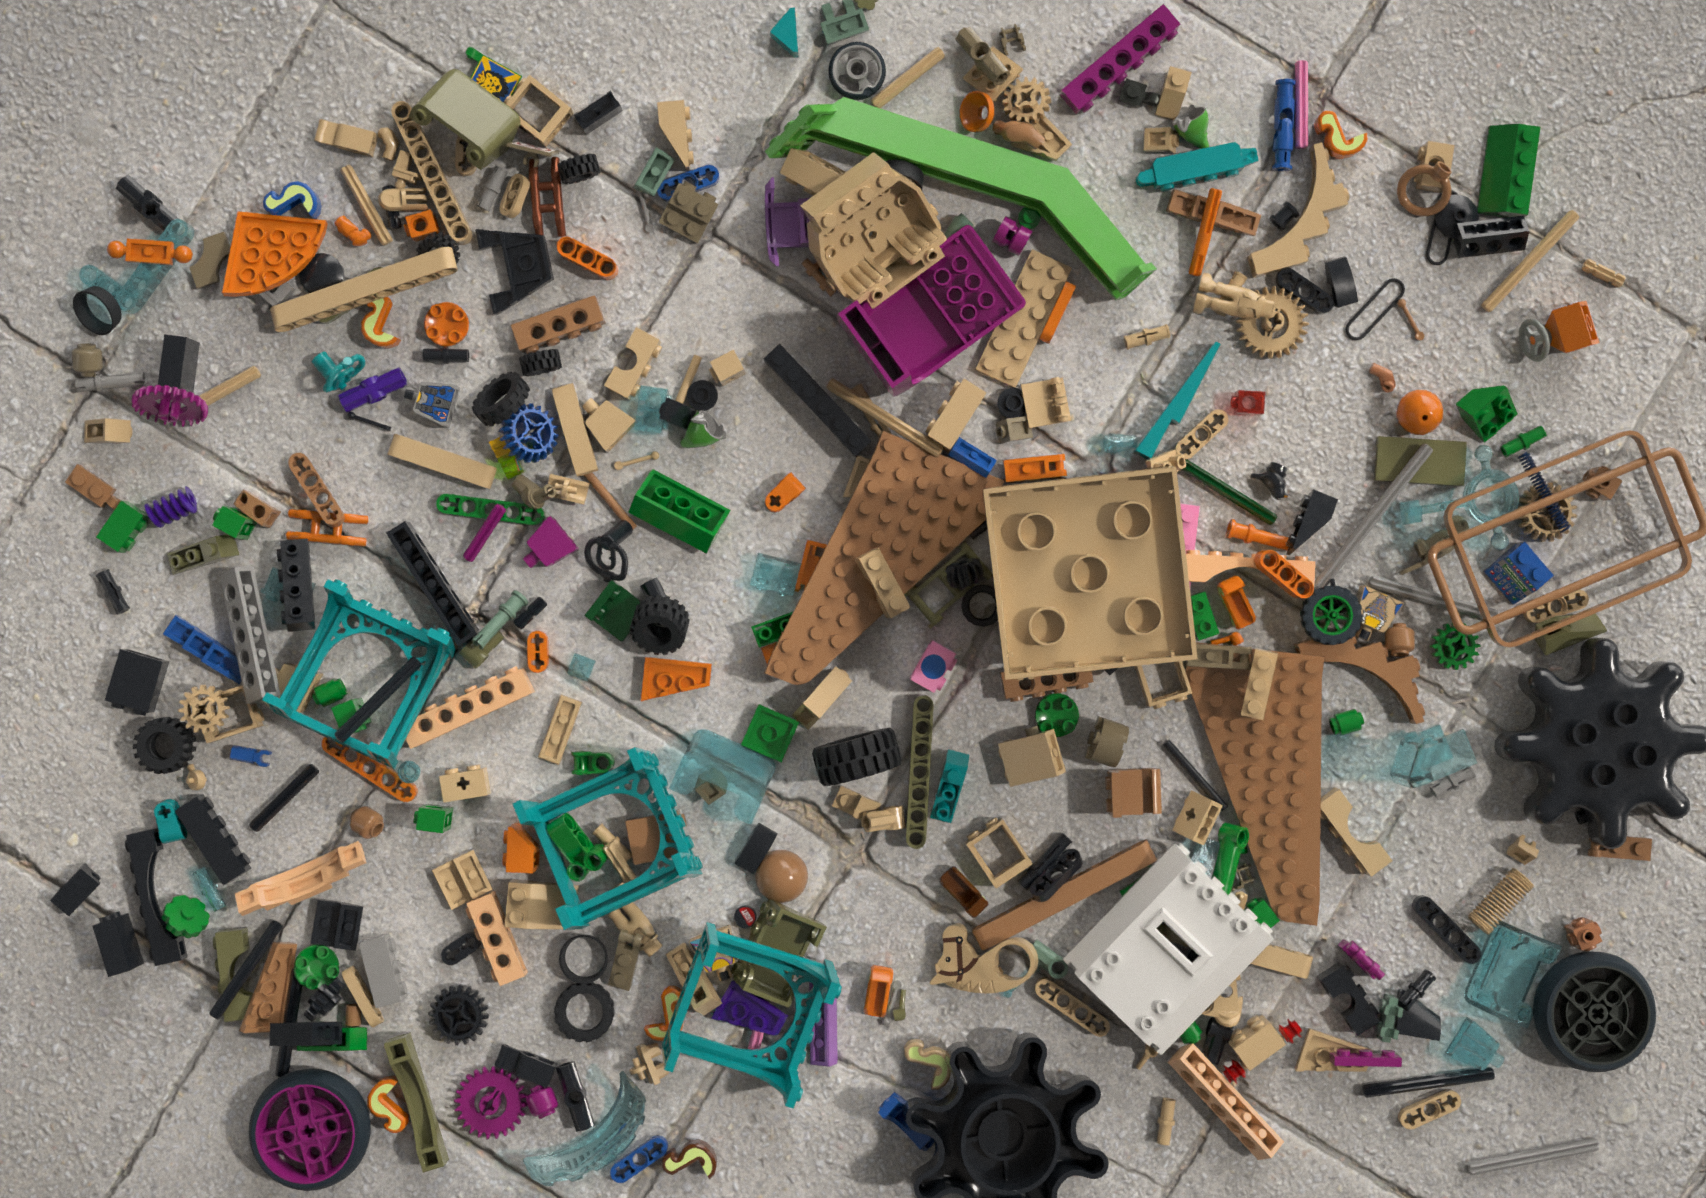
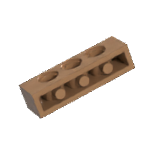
M594 295L512 324L511 328L519 350L522 353L526 352L529 354L539 351V347L546 344L548 347L560 343V339L566 337L568 339L581 336L580 332L589 330V332L597 331L606 322L598 299ZM580 313L585 314V322L576 324V315ZM557 321H564V329L560 332L555 331L554 324ZM537 328H542L544 331L540 339H534L533 332Z
M1004 671L1000 672L1004 698H1010V702L1024 700L1023 696L1032 694V698L1045 696V691L1053 690L1054 694L1066 692L1067 687L1075 686L1076 689L1088 688V683L1094 682L1092 671L1074 672V678L1071 681H1065L1063 674L1052 675V683L1047 686L1042 684V676H1036L1034 679H1030V687L1023 690L1019 686L1018 679L1005 680Z

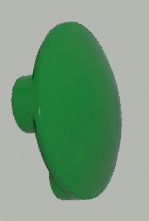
M1061 693L1045 696L1040 700L1035 710V721L1042 732L1054 729L1056 737L1072 733L1079 720V710L1076 703L1069 696Z
M324 945L306 947L296 957L294 963L295 977L301 985L312 990L319 989L325 983L329 985L339 975L338 957L332 949Z

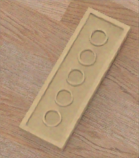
M1033 249L1031 250L1015 284L1018 291L1024 297L1026 305L994 329L975 369L976 371L1012 388H1016L1070 274L1071 267Z

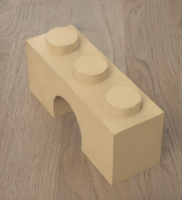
M636 327L626 344V348L637 356L636 365L631 370H621L614 366L604 386L628 400L632 396L635 398L640 391L641 386L639 383L642 377L646 378L652 368L649 364L653 357L657 359L662 350L660 346L661 341Z
M873 548L855 558L864 578L872 585L877 595L876 600L886 618H893L911 608L879 548Z
M1255 649L1241 711L1242 716L1260 720L1264 719L1278 653Z

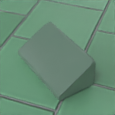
M656 147L633 188L654 197L675 158Z

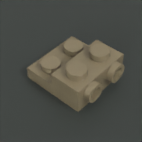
M685 181L683 184L678 183L659 223L698 243L718 203L715 202L716 197L707 192H704L703 195L695 191L696 186Z

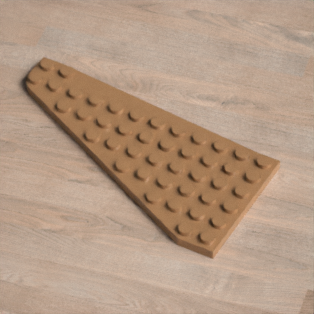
M881 431L873 455L784 631L781 633L764 673L794 685L805 684L812 680L884 614L876 600L877 595L872 585L864 578L855 558L873 548H879L903 594H905L987 519L983 489L1003 486L1005 481L992 475H988L985 478L958 461L941 454L935 457L919 445Z

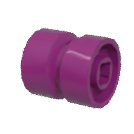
M1005 216L992 242L1002 248L1007 246L1009 252L1019 257L1033 231L1023 225L1018 227L1016 221ZM1009 230L1015 232L1011 241L1006 239Z

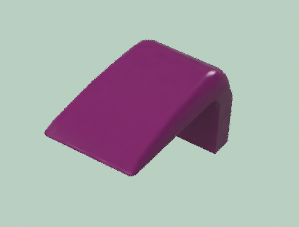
M970 225L961 228L939 246L945 257L874 309L864 301L859 304L856 300L837 315V320L893 397L904 393L924 380L1026 305L1024 297Z

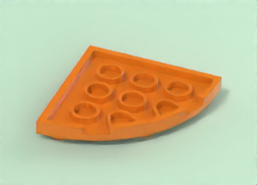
M238 211L222 290L223 295L239 297L260 294L292 279L316 255L326 234L327 221Z

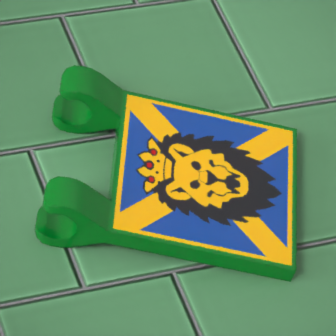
M468 47L465 52L466 56L478 62L470 78L502 102L509 95L513 96L522 76L483 55L476 49Z

